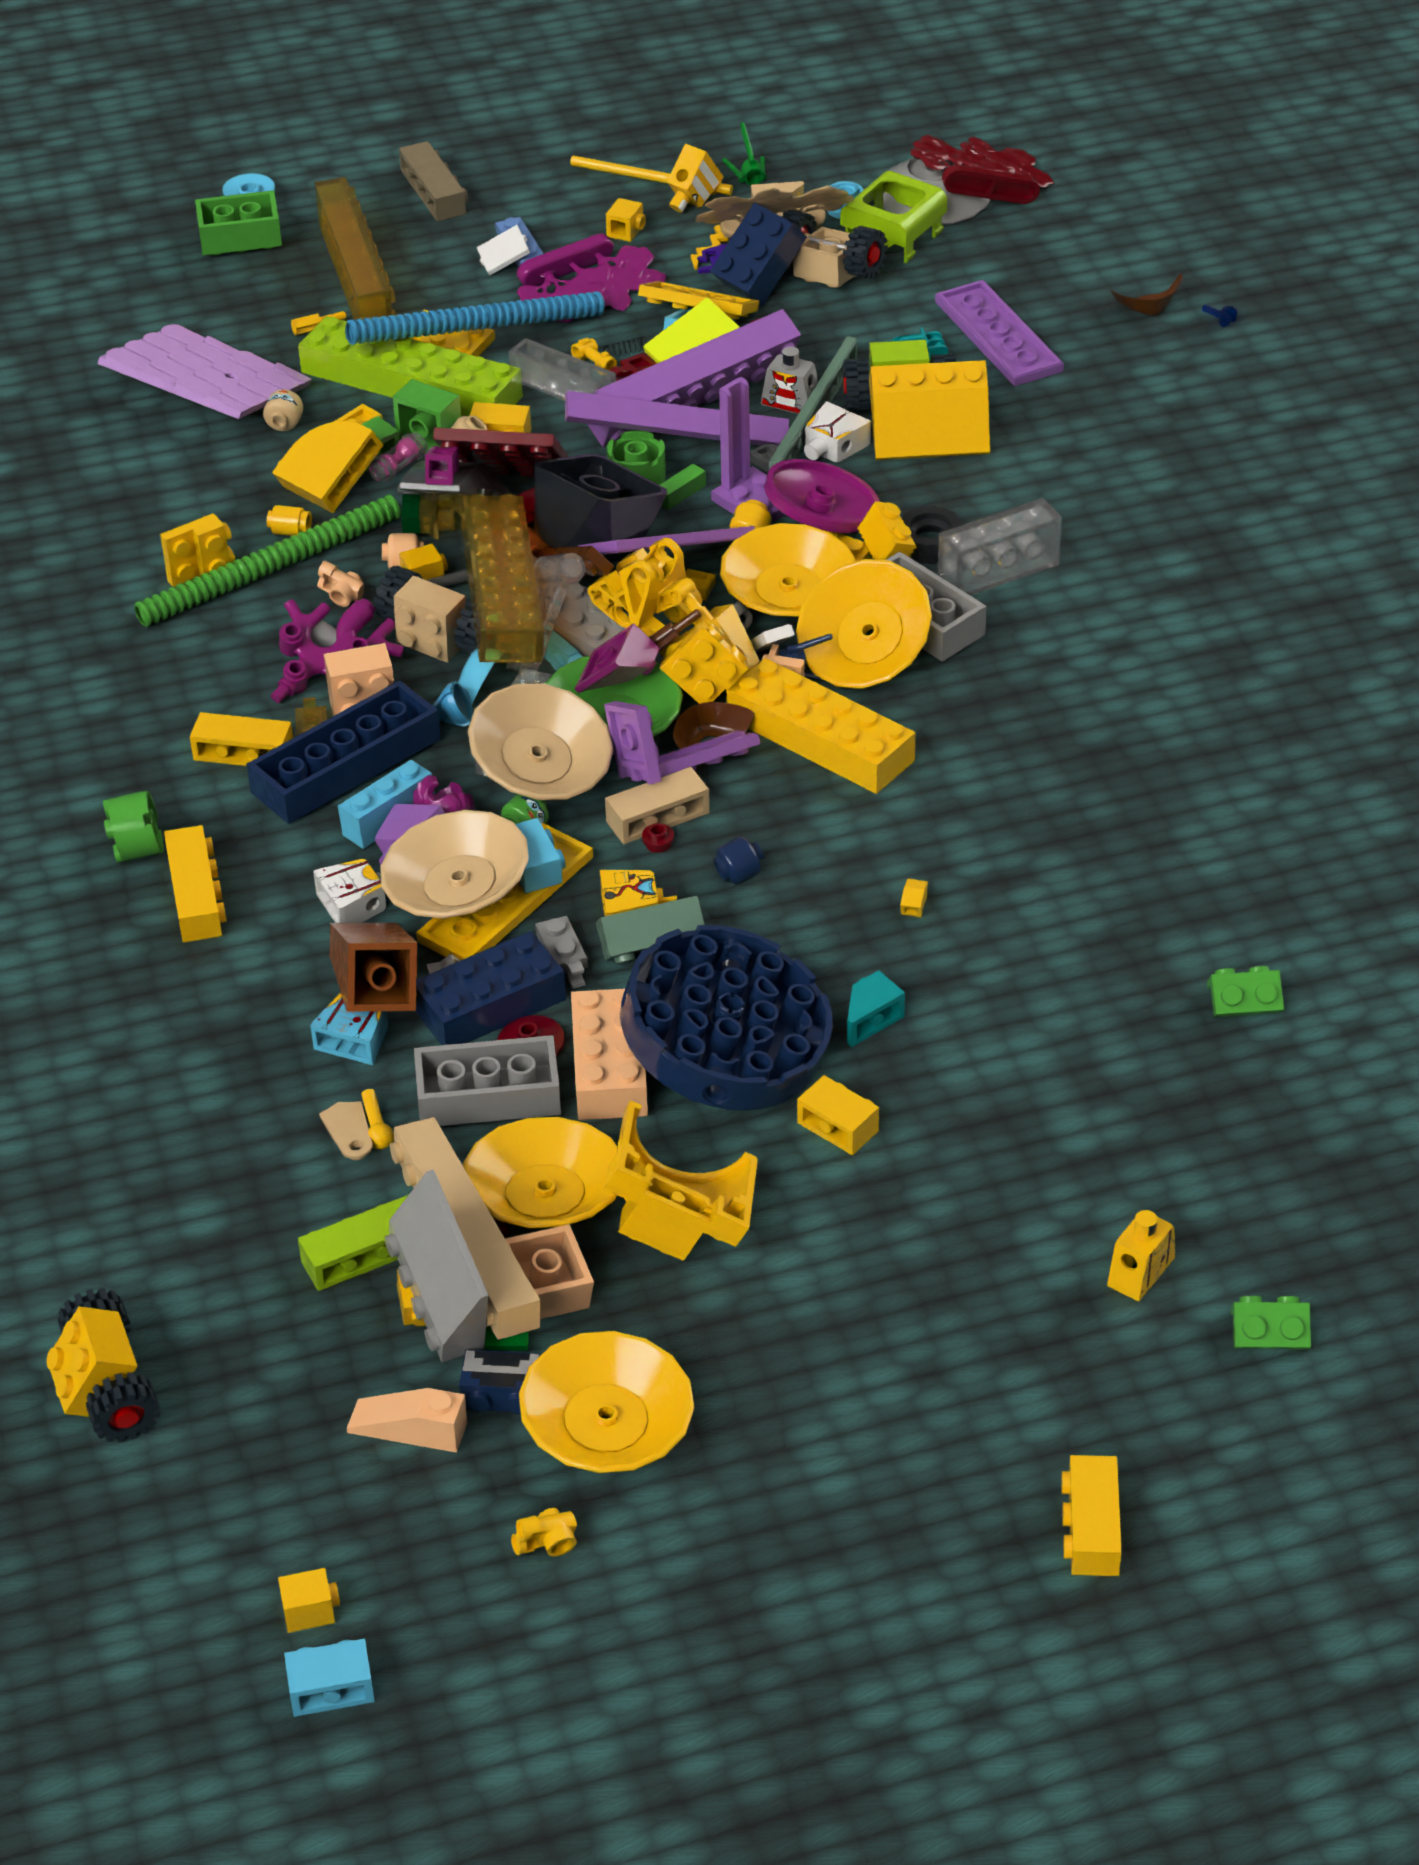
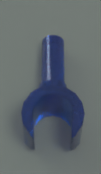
M1208 305L1202 307V311L1219 318V324L1222 327L1228 326L1230 321H1236L1238 311L1232 306H1225L1222 310H1217Z

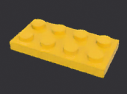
M661 281L640 284L638 296L647 297L646 302L654 304L672 302V307L688 309V306L695 307L708 297L731 319L748 317L749 313L757 312L759 300Z

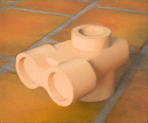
M322 562L318 570L320 578L317 588L328 592L330 599L341 607L349 606L352 601L361 600L364 594V583L358 574L351 571L345 573L330 562Z

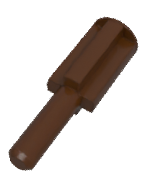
M695 609L676 624L668 623L649 638L660 648L659 652H661L679 639V632L698 620L702 613L700 610Z

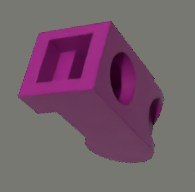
M431 447L425 454V484L453 485L454 474L458 473L459 448Z

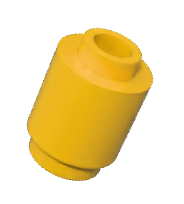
M275 505L273 510H269L267 514V527L271 528L272 534L298 535L299 532H306L312 525L311 512L305 511L301 507Z

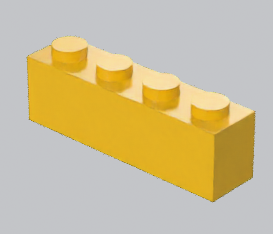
M203 825L164 831L182 942L222 936L220 923L227 922L224 903H217V900H223L220 881H213L214 878H219L216 859H209V857L215 856L212 837L205 838Z

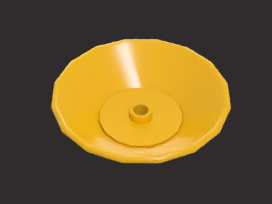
M778 523L755 528L735 539L722 556L720 577L729 594L747 608L771 616L799 617L801 606L816 583L836 568L856 562L849 547L830 532L806 524Z
M863 559L836 568L816 583L801 606L796 628L798 644L827 634L833 635V639L804 649L806 664L815 676L836 687L864 689L890 681L913 663L927 642L932 619L928 593L913 572L892 561ZM874 629L871 635H866L869 630Z
M562 1117L525 1118L499 1126L475 1142L462 1164L491 1216L498 1221L526 1228L559 1227L592 1218L614 1202L617 1197L613 1192L604 1189L608 1166L617 1153L618 1146L610 1136L588 1123Z
M617 1331L580 1333L551 1345L528 1367L519 1391L522 1423L537 1446L567 1466L595 1473L634 1471L665 1457L686 1435L695 1408L690 1379L673 1355L646 1338Z

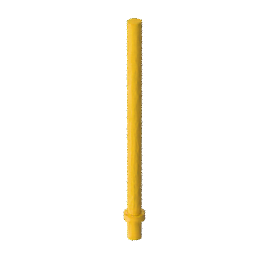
M572 156L570 160L571 166L668 184L670 173L579 156ZM719 183L711 195L720 193L731 196L733 185Z

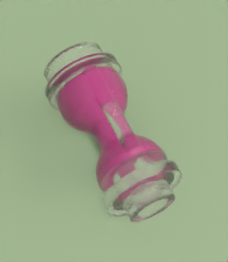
M416 432L407 433L402 436L401 440L393 448L384 454L375 456L369 464L371 476L376 481L390 482L397 472L406 465L424 457L427 451L425 439Z

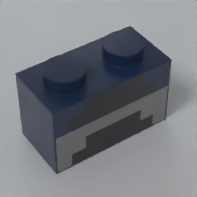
M465 1350L459 1388L460 1394H465L466 1409L521 1413L519 1391L528 1367L540 1354Z

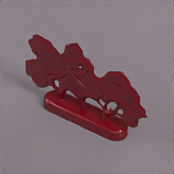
M927 134L922 136L920 140L912 143L915 149L910 150L911 156L923 161L926 167L932 170L946 168L942 174V183L948 192L1028 204L1038 197L1039 187L1045 188L1049 184H1055L1049 174L1032 167L1037 159L1026 151L1013 148L997 151L987 142L974 136L968 139L969 142L961 143L960 147L962 149L958 150L945 141ZM945 160H948L956 165L951 166L947 162H945Z

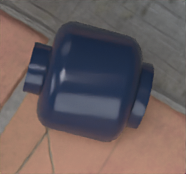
M739 836L719 846L716 851L717 857L713 858V862L724 882L729 880L732 884L738 885L760 873V860L764 859V855L756 841L750 843L747 838Z

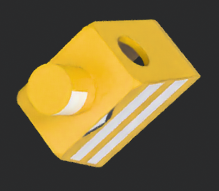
M685 144L668 178V185L675 193L669 206L679 213L684 211L687 204L698 208L702 207L724 177L706 151Z

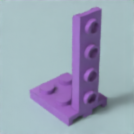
M739 377L719 389L721 485L711 491V501L734 514L737 505L748 500L760 501L767 506L772 516L771 523L786 514L776 508L765 493L764 484L767 475L753 466L750 468L749 384L746 379Z
M619 701L604 704L619 778L631 777V780L636 782L646 780L647 784L651 785L662 781L661 777L689 767L696 770V765L701 763L715 764L723 761V756L729 754L732 756L746 754L750 752V747L760 744V738L757 734H745V732L737 730L659 756L651 730L652 717L647 710V706Z

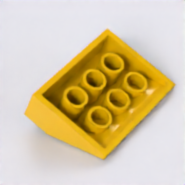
M986 360L871 366L869 387L875 460L990 454Z

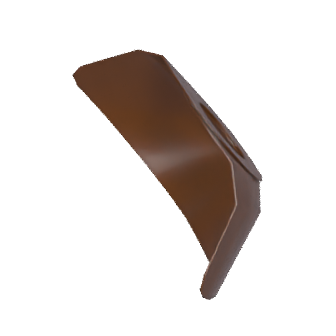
M1180 273L1171 287L1160 294L1131 298L1112 290L1110 291L1122 305L1138 313L1156 315L1163 312L1170 304L1182 282L1183 274Z
M725 702L697 704L689 707L677 719L673 729V739L676 745L682 749L700 743L703 738L708 736L719 737L737 730L743 731L746 734L754 718V713L748 708Z

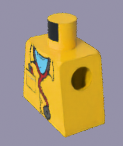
M600 870L604 917L677 900L676 887L656 888L654 873L650 870Z

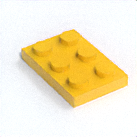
M485 328L472 331L470 329L466 332L462 330L457 333L454 331L453 333L446 332L445 334L414 336L410 339L479 356L495 340V330Z

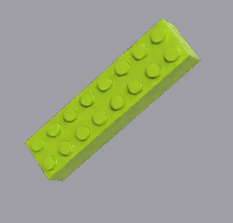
M326 316L298 344L301 373L391 398L411 379L459 395L461 417H468L470 415L474 402L516 405L523 397L521 368L407 337L405 339L397 338V340L389 339V341L365 342L364 344L357 342L356 345H351L345 334L347 321L339 320L335 317Z

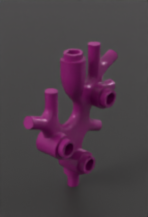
M294 599L287 601L284 607L290 615L292 622L283 625L279 631V649L284 655L289 657L298 655L299 660H291L285 664L283 677L278 681L279 687L271 694V698L276 703H280L287 695L293 696L305 691L308 679L317 674L326 675L324 654L385 643L389 655L401 658L404 646L386 640V637L395 629V622L387 618L367 639L357 637V633L373 619L375 608L367 599L356 600L343 613L337 624L335 643L329 647H320L312 641L311 631L331 611L330 607L322 602L312 613L304 614Z

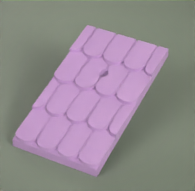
M176 324L164 326L158 332L148 333L140 340L129 341L121 348L110 349L105 355L100 356L97 363L236 419H240L265 407L270 395L276 390L286 389L295 393L308 387L312 381L311 378L279 362L273 364L251 352L239 351L210 336L203 337Z

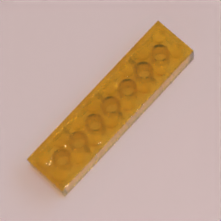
M346 177L314 182L319 228L354 321L356 319L363 320L364 318L372 319V317L396 316L395 309H392L391 303L395 302L393 286L389 285L387 271H384L382 258L378 257L376 243L372 240L370 228H367L366 218L362 214L360 202L356 200L354 186L349 187Z
M483 494L463 496L461 529L479 662H542L544 627L523 496L512 494L502 496H485Z

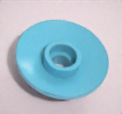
M250 173L229 179L223 185L222 190L224 196L275 191V184L271 178L265 175Z

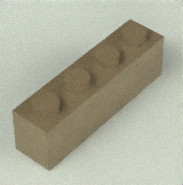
M428 141L399 148L401 171L435 220L438 222L465 215L466 203H468L467 191L459 185L456 175L451 174L448 164L441 160L438 150H434Z

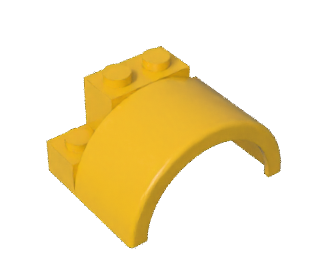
M630 1100L623 1114L617 1153L608 1166L604 1188L617 1196L623 1197L626 1201L622 1208L618 1232L632 1240L644 1243L682 1261L685 1260L703 1233L736 1247L750 1227L757 1157L744 1152L733 1164L707 1173H689L670 1168L652 1157L642 1145L637 1133V1117L642 1105Z

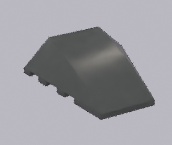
M422 460L406 473L397 487V494L425 495V493L473 495L488 499L510 500L512 498V493L486 463L459 461L458 473L454 474L453 485L425 484V460Z

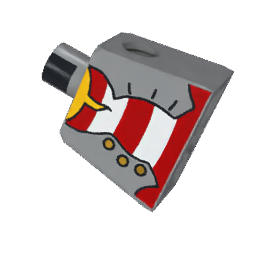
M792 346L785 347L782 350V354L777 355L768 366L761 405L797 414L803 408L818 384L815 364L811 361L799 359L798 348Z

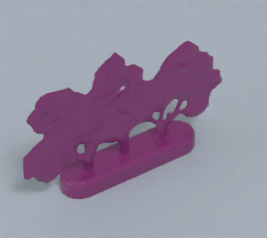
M600 233L523 262L516 274L518 280L523 284V286L518 288L517 294L521 301L526 299L531 301V299L554 298L555 296L562 297L563 295L570 296L571 294L578 295L579 293L585 294L587 292L599 291L604 298L605 307L611 306L613 309L625 311L632 302L628 294L630 290L639 291L640 284L654 281L665 282L666 274L647 268L654 259V255L646 247L638 248L625 245L620 248L615 257H609L613 252V242L605 234ZM613 261L616 265L611 266L608 262ZM598 263L596 268H586ZM572 272H577L576 277L573 279H556ZM558 282H563L565 285L560 286ZM551 283H554L556 286L555 292L548 293L547 286L550 287L552 286ZM542 288L543 293H539L538 289ZM573 318L568 319V320H566V319L559 320V322L568 323V322H570Z

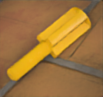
M344 311L326 315L339 320L346 319ZM317 313L292 319L291 328L293 334L297 336L311 332L326 316L319 317Z

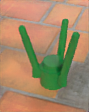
M741 122L740 127L748 159L744 161L741 172L727 158H723L722 161L738 177L740 183L745 181L750 186L760 184L763 180L767 179L765 157L761 156L760 162L755 160L746 125L744 122Z

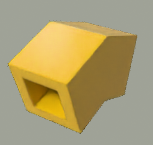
M907 879L900 903L901 915L922 917L924 904L927 899L928 881Z

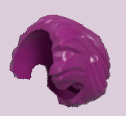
M428 775L417 784V788L413 791V804L441 805L445 813L461 810L476 811L473 796L463 793V786L456 782H451L448 787L440 790L437 794H433L439 782L436 776Z

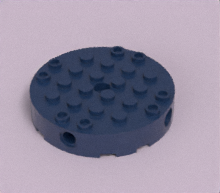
M697 925L696 930L681 932L680 929L668 932L658 937L652 946L640 953L632 968L622 997L620 1021L624 1037L634 1056L653 1077L671 1090L691 1101L727 1110H755L783 1103L799 1094L811 1082L831 1037L832 1012L826 993L822 994L815 984L816 977L810 969L798 958L793 961L787 955L780 952L781 946L777 943L738 928L718 925Z

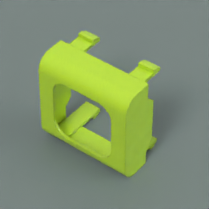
M886 171L859 193L853 202L845 205L840 212V225L845 227V232L853 233V229L855 227L858 228V226L881 230L885 234L884 237L887 238V242L884 245H887L888 248L894 244L904 247V263H907L916 253L913 250V244L921 234L931 226L932 238H936L943 231L942 216L947 212V196L937 186L893 171ZM883 192L891 194L896 202L912 208L903 214H894L883 210ZM874 199V206L868 205Z

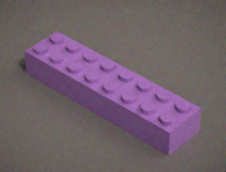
M781 309L596 390L594 394L697 407L704 402L711 403L719 398V389L739 377L746 379L748 383L751 381L754 383L761 381L766 376L767 368L775 357L782 354V350L785 347H796L801 334L784 309ZM587 424L602 447L607 446L613 438L614 441L620 439L621 433L635 431L632 429Z

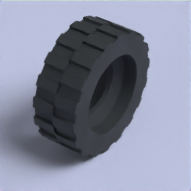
M920 506V508L910 509L909 512H905L902 515V520L912 532L911 537L917 547L910 554V558L921 564L944 563L949 559L955 558V555L960 553L963 543V523H961V518L955 512L949 511L944 507ZM922 532H937L943 534V536L937 538H924L916 534Z

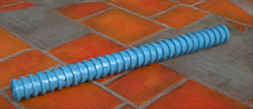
M596 291L585 294L579 293L578 295L571 294L570 296L563 295L562 297L555 296L554 298L531 299V301L526 299L524 301L517 300L516 302L509 301L508 303L501 302L500 304L493 303L492 305L485 304L484 306L477 305L476 307L469 306L468 308L461 307L460 309L456 307L452 310L447 308L444 311L438 309L436 312L430 310L428 313L421 311L420 314L413 312L412 314L405 313L404 315L397 314L396 316L389 315L388 317L381 316L380 318L372 317V319L364 318L363 320L356 319L355 321L351 319L346 323L345 334L348 342L351 345H356L357 342L364 344L365 342L389 341V339L397 340V338L405 339L406 337L413 338L414 336L421 337L422 335L429 336L430 334L437 335L438 333L445 334L446 332L453 333L454 331L457 333L462 330L466 332L470 329L475 331L485 328L492 329L493 327L500 328L501 326L508 327L509 325L516 326L517 324L524 325L525 323L532 324L533 322H548V320L555 321L556 319L558 321L571 318L577 319L579 317H593L594 315L601 316L605 309V303L602 294Z

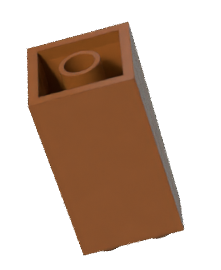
M397 922L330 923L329 956L346 1011H416L417 942Z

